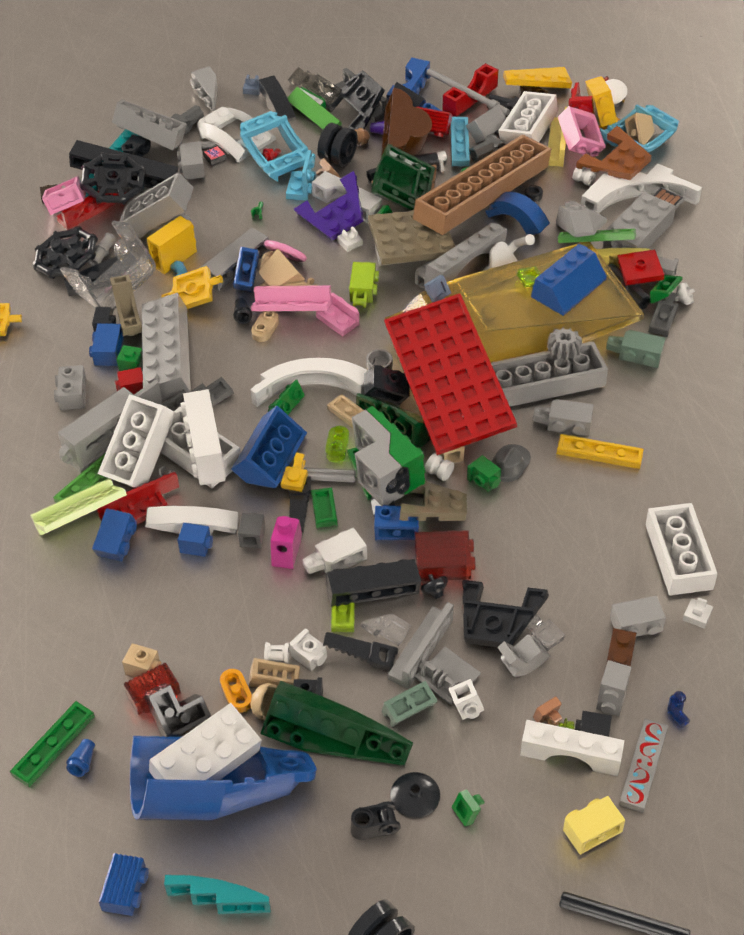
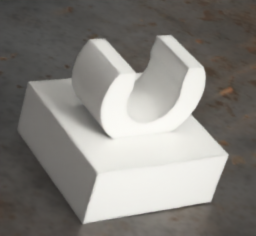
M351 227V230L348 232L342 231V234L337 236V242L347 252L363 245V239L358 235L354 227Z
M698 597L695 600L691 598L683 621L705 629L713 606L708 605L705 599Z

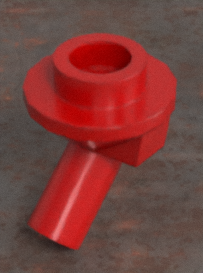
M265 148L262 155L269 162L277 158L281 150L276 148L273 151L272 148Z

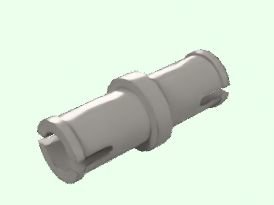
M106 233L102 241L96 245V257L88 262L91 266L99 264L109 254V249L116 240L114 235Z

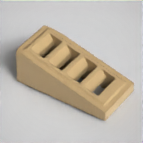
M254 658L250 670L249 686L259 687L266 683L278 686L280 681L293 685L294 679H299L300 666ZM278 672L282 673L281 678L277 677ZM287 673H291V679H287Z

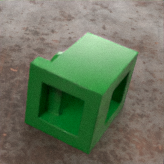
M481 455L467 466V480L469 482L473 480L479 487H483L487 491L495 489L500 484L501 469L485 456Z

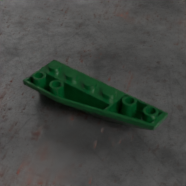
M283 681L279 682L274 692L260 733L307 752L404 766L413 742L390 728L349 707Z

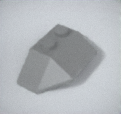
M576 201L565 202V205H560L556 218V225L574 237L595 235L597 230L607 222L606 217L576 203Z

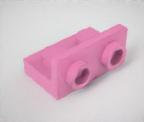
M331 293L332 305L327 311H316V318L343 337L360 325L359 311L356 307L348 304L342 297Z

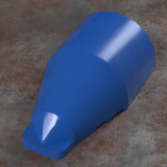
M133 736L130 802L132 814L136 820L212 821L290 795L300 782H311L316 777L317 768L309 754L296 750H279L260 746L258 753L221 780L155 779L149 772V760L181 737Z

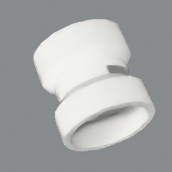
M575 168L572 178L577 182L582 181L584 185L591 186L595 181L597 173L592 172L591 168Z
M436 453L429 457L425 465L426 472L436 474L437 478L442 481H446L454 469L453 462L443 460L442 456H437Z

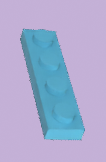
M452 117V166L462 167L469 166L470 164L469 131L466 127L468 117Z

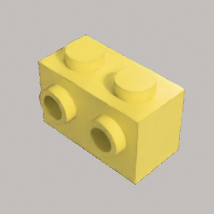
M606 796L601 800L599 798L592 800L587 807L580 811L577 809L571 811L565 818L563 831L581 855L622 833L625 819L609 796Z

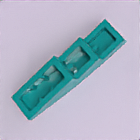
M165 875L164 886L167 896L190 895L193 905L216 904L218 914L271 913L269 896L245 886L199 876Z

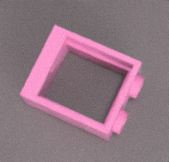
M569 106L558 116L569 151L583 155L588 154L595 158L606 148L595 114ZM580 129L584 131L586 138L582 137Z
M79 176L45 190L42 200L50 215L84 201L86 191L80 188L81 181Z

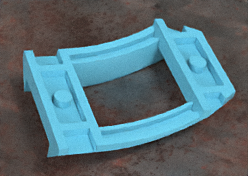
M637 104L627 116L617 123L609 125L605 130L600 128L604 143H610V145L617 147V144L607 140V134L613 128L618 126L627 133L625 119L635 113L651 115L653 123L659 126L661 130H664V132L647 144L642 145L637 142L649 153L662 145L677 131L679 120L653 105H646L643 108Z
M270 111L241 123V139L256 163L272 179L278 182V176L304 166L308 147L296 135L286 115L281 117L276 112ZM277 127L292 152L268 162L258 150L251 137Z

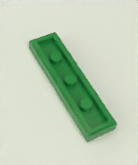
M75 701L10 770L11 775L30 788L95 717L94 712Z

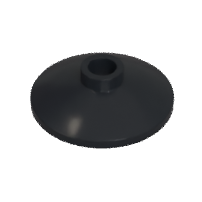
M410 772L400 776L393 783L390 798L398 813L408 818L417 819L430 815L437 808L440 801V790L435 780L430 776L420 772ZM418 789L420 791L418 793H413L411 790Z

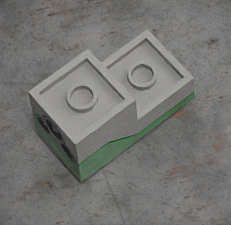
M371 406L352 417L355 446L359 450L355 453L358 481L381 506L389 505L393 500L396 501L425 484L426 470L424 468L423 451L419 447L416 448L408 436L403 435L394 423L391 424L381 411L379 412Z

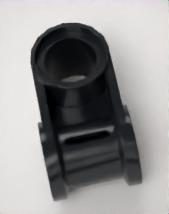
M133 134L122 144L121 149L125 153L143 157L149 152L151 141Z
M386 801L355 809L351 815L352 836L359 840H365L398 832L401 826L396 821L394 803ZM363 821L366 822L367 825L361 826L357 823Z

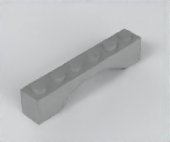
M490 223L429 263L426 269L424 284L439 275H443L448 286H450L468 262L480 254H490L491 248L496 243L505 242L508 230L497 223Z

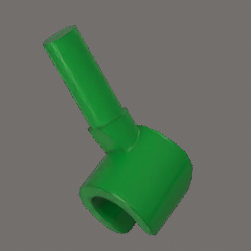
M262 201L259 202L258 207L251 209L252 219H254L255 215H259V220L263 218L261 209L264 203Z

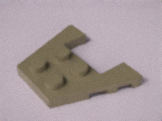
M427 481L411 491L424 494L423 507L401 503L399 520L408 521V517H418V521H426L427 517H438L439 521L466 520L467 494Z

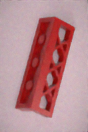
M106 193V195L118 196L115 193ZM90 195L84 201L62 210L61 214L56 216L57 221L65 229L69 230L118 203L102 202L99 204Z

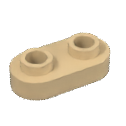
M263 311L259 315L251 329L252 338L255 341L265 342L271 338L279 324V315L276 311Z

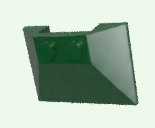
M387 144L375 171L371 193L412 211L415 208L416 199L431 191L435 167Z

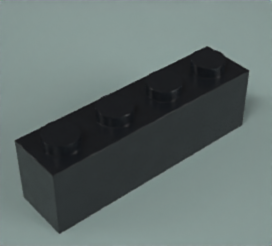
M402 559L390 563L381 562L376 565L356 566L349 569L329 571L326 573L325 585L330 605L333 607L348 605L352 602L361 603L419 594L421 578L415 559Z

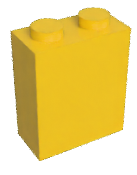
M600 76L585 81L588 96H593L595 117L600 127L617 123L612 93L603 77Z
M178 216L147 238L151 266L164 275L172 270V263L175 261L183 262L197 252L194 225L190 220H186L182 216Z

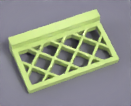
M108 478L30 516L39 535H43L127 494L125 489L114 486L112 480Z

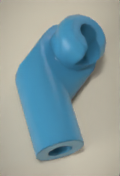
M175 261L171 264V269H175L173 272L177 273L176 276L188 272L181 261Z

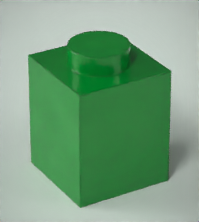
M123 345L117 357L119 371L139 367L143 371L142 348Z

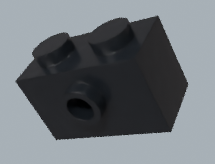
M373 365L364 373V395L399 405L410 397V386L405 374L401 371L387 369L381 365Z

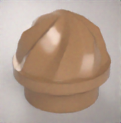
M363 128L355 129L358 135L357 145L362 146L368 143L370 139L368 131Z

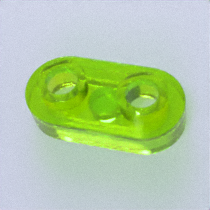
M338 425L329 430L325 452L326 458L331 462H340L346 458L350 439L349 430L346 427Z

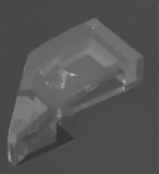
M393 614L365 620L360 626L377 637L378 634H381L399 646L412 625Z

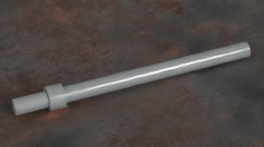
M431 68L427 70V75L450 87H455L467 93L469 97L483 103L489 109L499 105L505 116L509 114L510 110L500 105L498 101L490 100Z

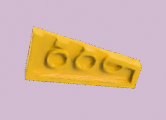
M565 67L506 70L503 73L506 85L569 89L572 86V81Z

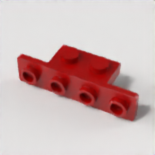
M176 472L163 475L156 480L126 491V496L98 508L97 512L100 520L102 521L105 510L108 508L131 514L137 524L146 521L148 507L168 506L162 495L179 488Z

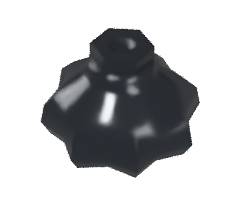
M432 574L428 575L430 581L421 585V591L432 595L435 599L444 596V589L448 583L447 577L443 575L434 579Z

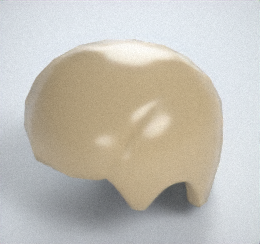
M270 683L262 684L252 694L250 705L253 714L257 718L265 721L277 688L276 685Z

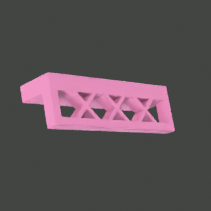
M331 285L256 286L254 288L255 302L251 305V311H327L332 305Z

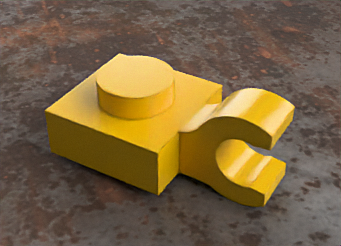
M295 454L293 467H286L281 481V488L299 492L303 491L308 476L307 470L304 469L306 460H304L305 454Z

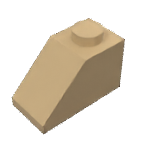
M635 113L625 119L627 134L642 145L646 144L655 132L651 115Z

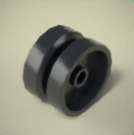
M332 122L323 129L318 141L317 155L319 159L325 158L329 163L332 162L337 166L346 167L353 159L357 149V132Z
M384 899L378 901L365 911L355 922L348 935H413L415 926L406 917H397L398 909L390 901Z

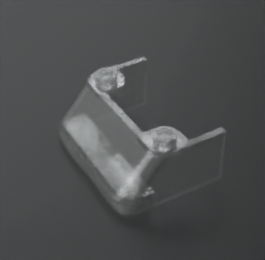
M118 221L111 223L121 237L114 246V253L118 260L99 278L92 282L89 277L81 276L78 270L67 267L60 268L75 292L95 308L111 307L112 310L116 309L110 278L129 274L134 292L156 270L155 261L130 223Z

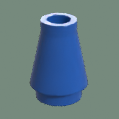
M83 739L67 759L66 769L70 774L82 777L85 773L89 772L95 748L93 741Z

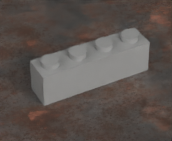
M251 228L200 268L208 266L211 278L219 275L223 277V283L213 285V288L219 291L235 278L240 247L257 249L259 251V260L264 253L270 251L264 246L265 241L269 240V238Z

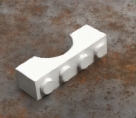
M326 171L312 181L313 197L325 203L335 201L346 194L347 191L340 181L341 178ZM359 187L364 222L368 223V215H375L381 209L382 198Z
M526 720L520 756L544 761L555 755L572 756L586 762L595 772L618 776L625 740Z

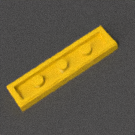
M560 434L556 454L640 469L644 449Z

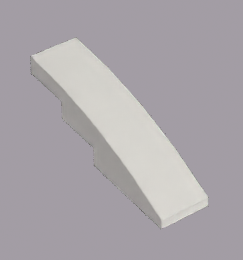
M197 506L148 507L145 527L180 534L184 522L209 526L210 535H212L213 530L235 534L238 525V512Z

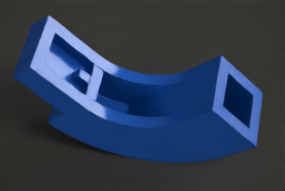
M504 192L485 211L488 218L500 214L512 216L520 223L526 235L539 234L550 224L545 213L533 200L517 192Z

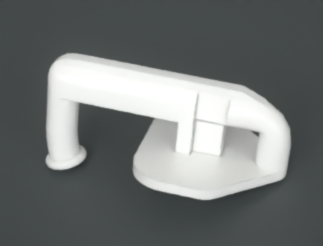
M528 234L512 240L508 245L502 241L496 243L490 250V264L483 270L482 276L486 279L494 277L507 281L513 280L520 270L519 262L513 253L518 247L533 245L535 242L534 236Z

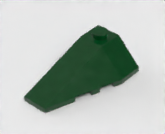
M360 393L356 395V405L363 410L373 406L379 412L381 411L391 424L394 423L403 435L408 436L416 448H421L431 440L425 423L418 414Z

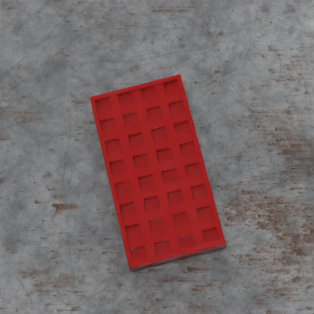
M461 293L384 320L437 456L517 428L515 417Z

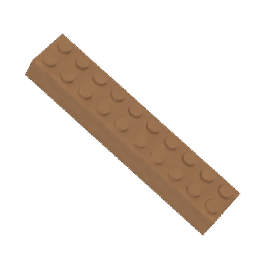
M525 135L519 136L416 199L413 219L444 235L492 204L504 192L512 191L546 169L552 149Z

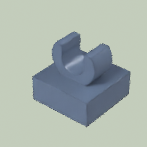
M247 74L243 86V94L260 95V79L258 75L255 76V79H250V75Z
M439 275L424 284L425 290L432 302L439 301L451 294L443 275Z

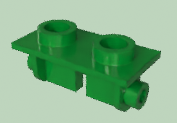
M297 379L293 383L288 384L279 395V399H276L268 406V412L275 406H278L288 415L305 396Z

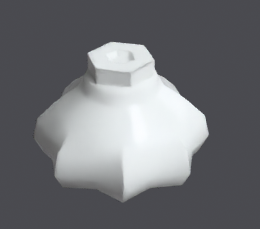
M686 282L680 283L677 287L675 301H680L685 305L692 304L694 302L692 293L695 290L691 289Z

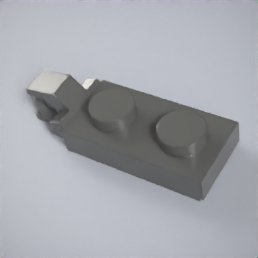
M671 293L665 301L660 300L658 302L648 332L668 337L678 309V304H675L676 293Z

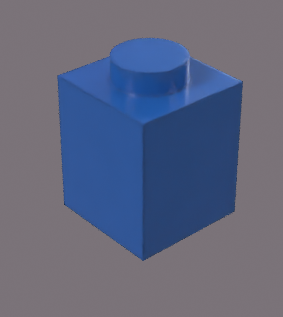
M183 522L177 539L179 551L183 554L205 557L208 549H211L213 545V536L210 535L209 526Z

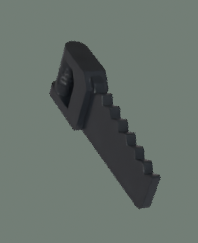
M307 476L302 492L289 490V518L300 520L302 532H304L303 528L305 527L308 498L311 495V476Z
M326 632L324 636L323 646H328L329 649L334 648L335 651L340 650L342 654L347 653L348 656L353 655L354 658H360L361 661L366 660L371 667L385 671L392 669L395 655L398 654L397 647L375 641L370 643L331 632ZM379 652L386 653L385 662L381 661Z

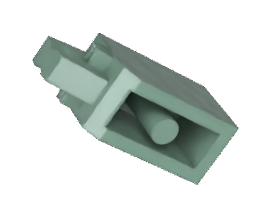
M629 330L625 332L624 337L609 335L606 349L619 353L620 360L658 368L666 338Z

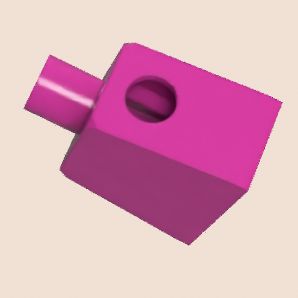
M287 516L277 517L271 537L272 566L288 569L294 568L302 539L299 519ZM285 546L287 551L282 552V547Z

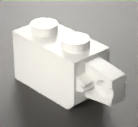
M353 527L315 545V552L303 559V566L309 574L324 570L327 573L335 569H347L367 559V545Z

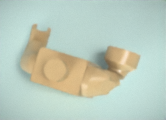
M279 249L264 253L262 258L258 260V273L265 280L259 286H317V284L313 285V278H308L307 282H305L304 277Z

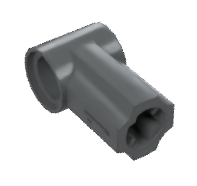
M195 105L181 115L173 114L171 118L187 124L184 133L186 135L190 132L192 125L204 117V112L199 106Z
M490 134L483 143L469 148V154L471 159L477 162L506 144L495 134Z

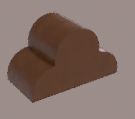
M393 88L385 108L381 157L387 144L412 156L417 155L421 152L432 128L430 116L424 110L413 107L410 96L398 88Z

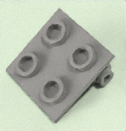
M444 647L431 661L423 660L420 663L419 667L421 670L414 678L421 683L426 681L434 693L451 705L454 701L449 688L469 679L473 683L481 675V672L447 647Z

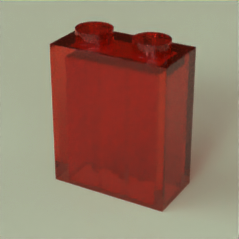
M469 530L415 532L416 564L421 581H430L428 577L430 574L433 575L434 579L443 575L448 580L471 579V571L476 569L475 557H471V552H474V541L469 539Z

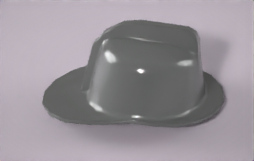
M508 444L497 451L491 462L501 469V481L512 482L523 474L531 460L530 452L523 446Z

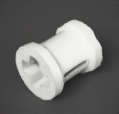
M265 643L264 660L281 661L289 664V643H285V645Z

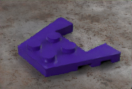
M354 171L340 179L347 193L315 213L308 200L294 208L297 215L304 218L332 241L337 239V236L341 235L342 231L348 232L351 230V227H356L364 222L361 201L359 199V187L357 186V176Z

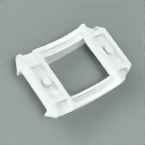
M222 106L198 121L197 126L200 138L202 140L206 138L214 142L227 154H231L235 161L239 163L251 154L242 139L236 142L221 128L236 119L245 122L253 117L240 110ZM268 130L251 138L258 150L275 141L277 137Z

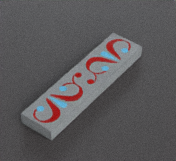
M644 719L619 802L620 806L644 813L668 725Z

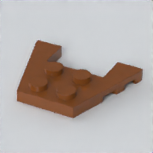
M616 126L607 134V140L618 146L602 161L584 154L576 162V168H591L592 172L604 171L608 172L609 176L631 180L651 162L652 156L620 127Z

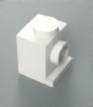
M306 628L289 643L291 656L310 671L316 666L322 665L327 658L326 646H323V643L309 634Z
M471 679L449 688L462 720L466 718L474 719L479 716L480 712L484 711V707ZM467 691H471L472 693L463 698H458V695H461Z

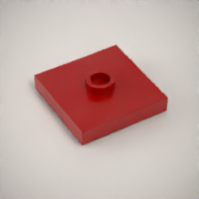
M655 249L617 255V261L626 286L664 280V272Z

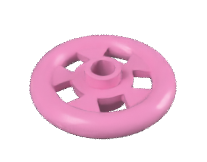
M266 240L264 246L270 251L279 249L287 259L297 262H305L307 260L304 253L289 245L272 240Z

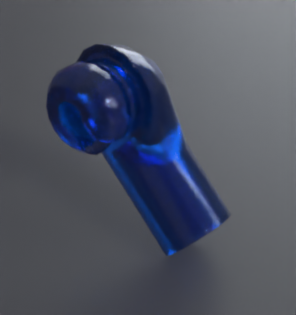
M676 691L669 698L667 710L679 726L683 728L690 722V719L683 712L686 695L681 691Z

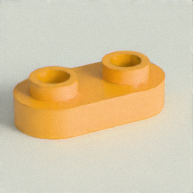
M237 669L224 671L220 676V684L228 704L232 703L239 713L248 711L251 708L252 694L243 674Z

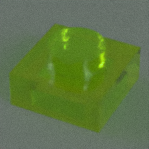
M536 266L518 269L517 276L525 288L533 287L535 278L541 274Z

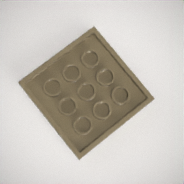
M414 210L368 215V223L382 265L434 260L454 248L455 245L449 231L442 235L414 220Z

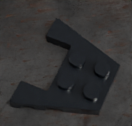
M362 70L345 82L346 85L340 90L336 89L332 92L333 95L323 98L326 101V107L330 111H333L345 99L360 113L348 126V128L353 130L366 128L385 92L374 79Z
M463 580V621L466 643L498 647L505 641L513 645L548 599V590L528 587L520 607L480 602L479 600L484 589L483 583Z

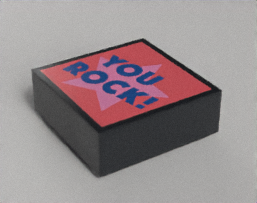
M219 146L203 151V157L211 166L227 160L226 154Z

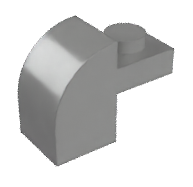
M529 634L515 646L504 641L497 647L502 653L501 660L514 677H521L532 672L550 657L539 640Z

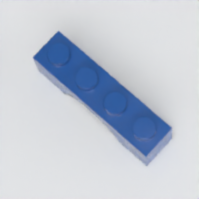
M411 57L405 66V81L407 83L402 85L419 95L421 88H424L427 79L431 77L427 75L430 61ZM393 85L389 92L386 94V99L389 100L395 85Z

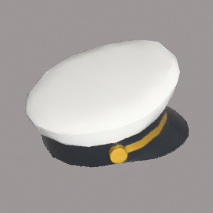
M617 79L605 81L611 90L614 107L621 106L625 102L627 86Z

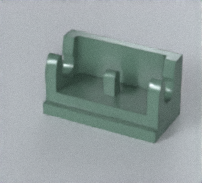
M426 681L385 701L381 712L384 717L389 716L391 720L390 725L394 727L410 716L433 706L438 700Z

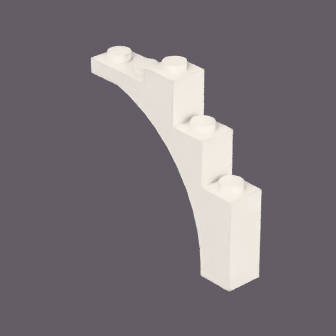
M657 164L647 175L639 172L631 180L618 179L604 173L582 195L581 205L600 213L616 202L639 197L643 192L653 195L660 187L685 197V201L697 205L700 201L702 187L674 176L672 169Z

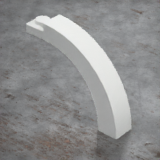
M305 358L289 361L260 374L261 382L250 389L252 403L256 407L260 406L271 397L284 391L285 387L296 379L300 385H331L347 390L355 396L358 393L364 395V373L368 370L347 361L331 358Z

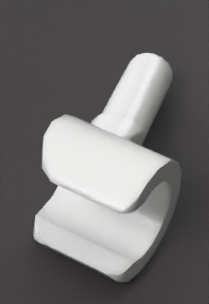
M445 151L437 152L441 174L445 173L443 162L447 161Z

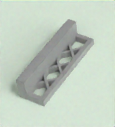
M447 602L443 610L434 606L431 608L388 673L389 680L409 689L415 680L414 676L421 670L419 667L420 663L423 660H428L452 623L453 604Z

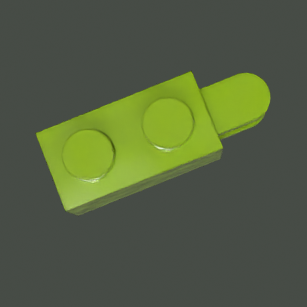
M353 262L349 295L350 302H353L354 307L363 306V308H367V303H373V296L377 295L378 284H375V282H379V271H376V263Z

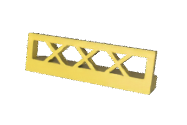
M555 117L550 127L548 147L552 150L548 166L563 167L566 141L558 117Z

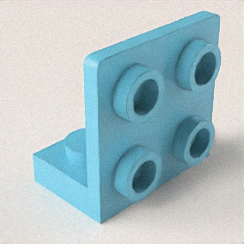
M312 150L307 151L303 170L291 172L286 199L306 201L309 194H312V181L316 178V172L313 171L315 157H312Z

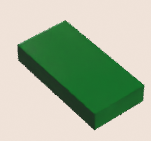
M332 487L311 490L316 528L337 526L338 521Z

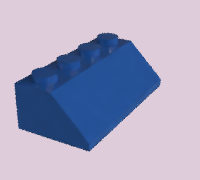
M577 244L535 278L531 297L564 316L602 284L607 276L596 253L586 246Z
M275 406L262 416L231 470L246 483L276 488L307 432L280 407Z

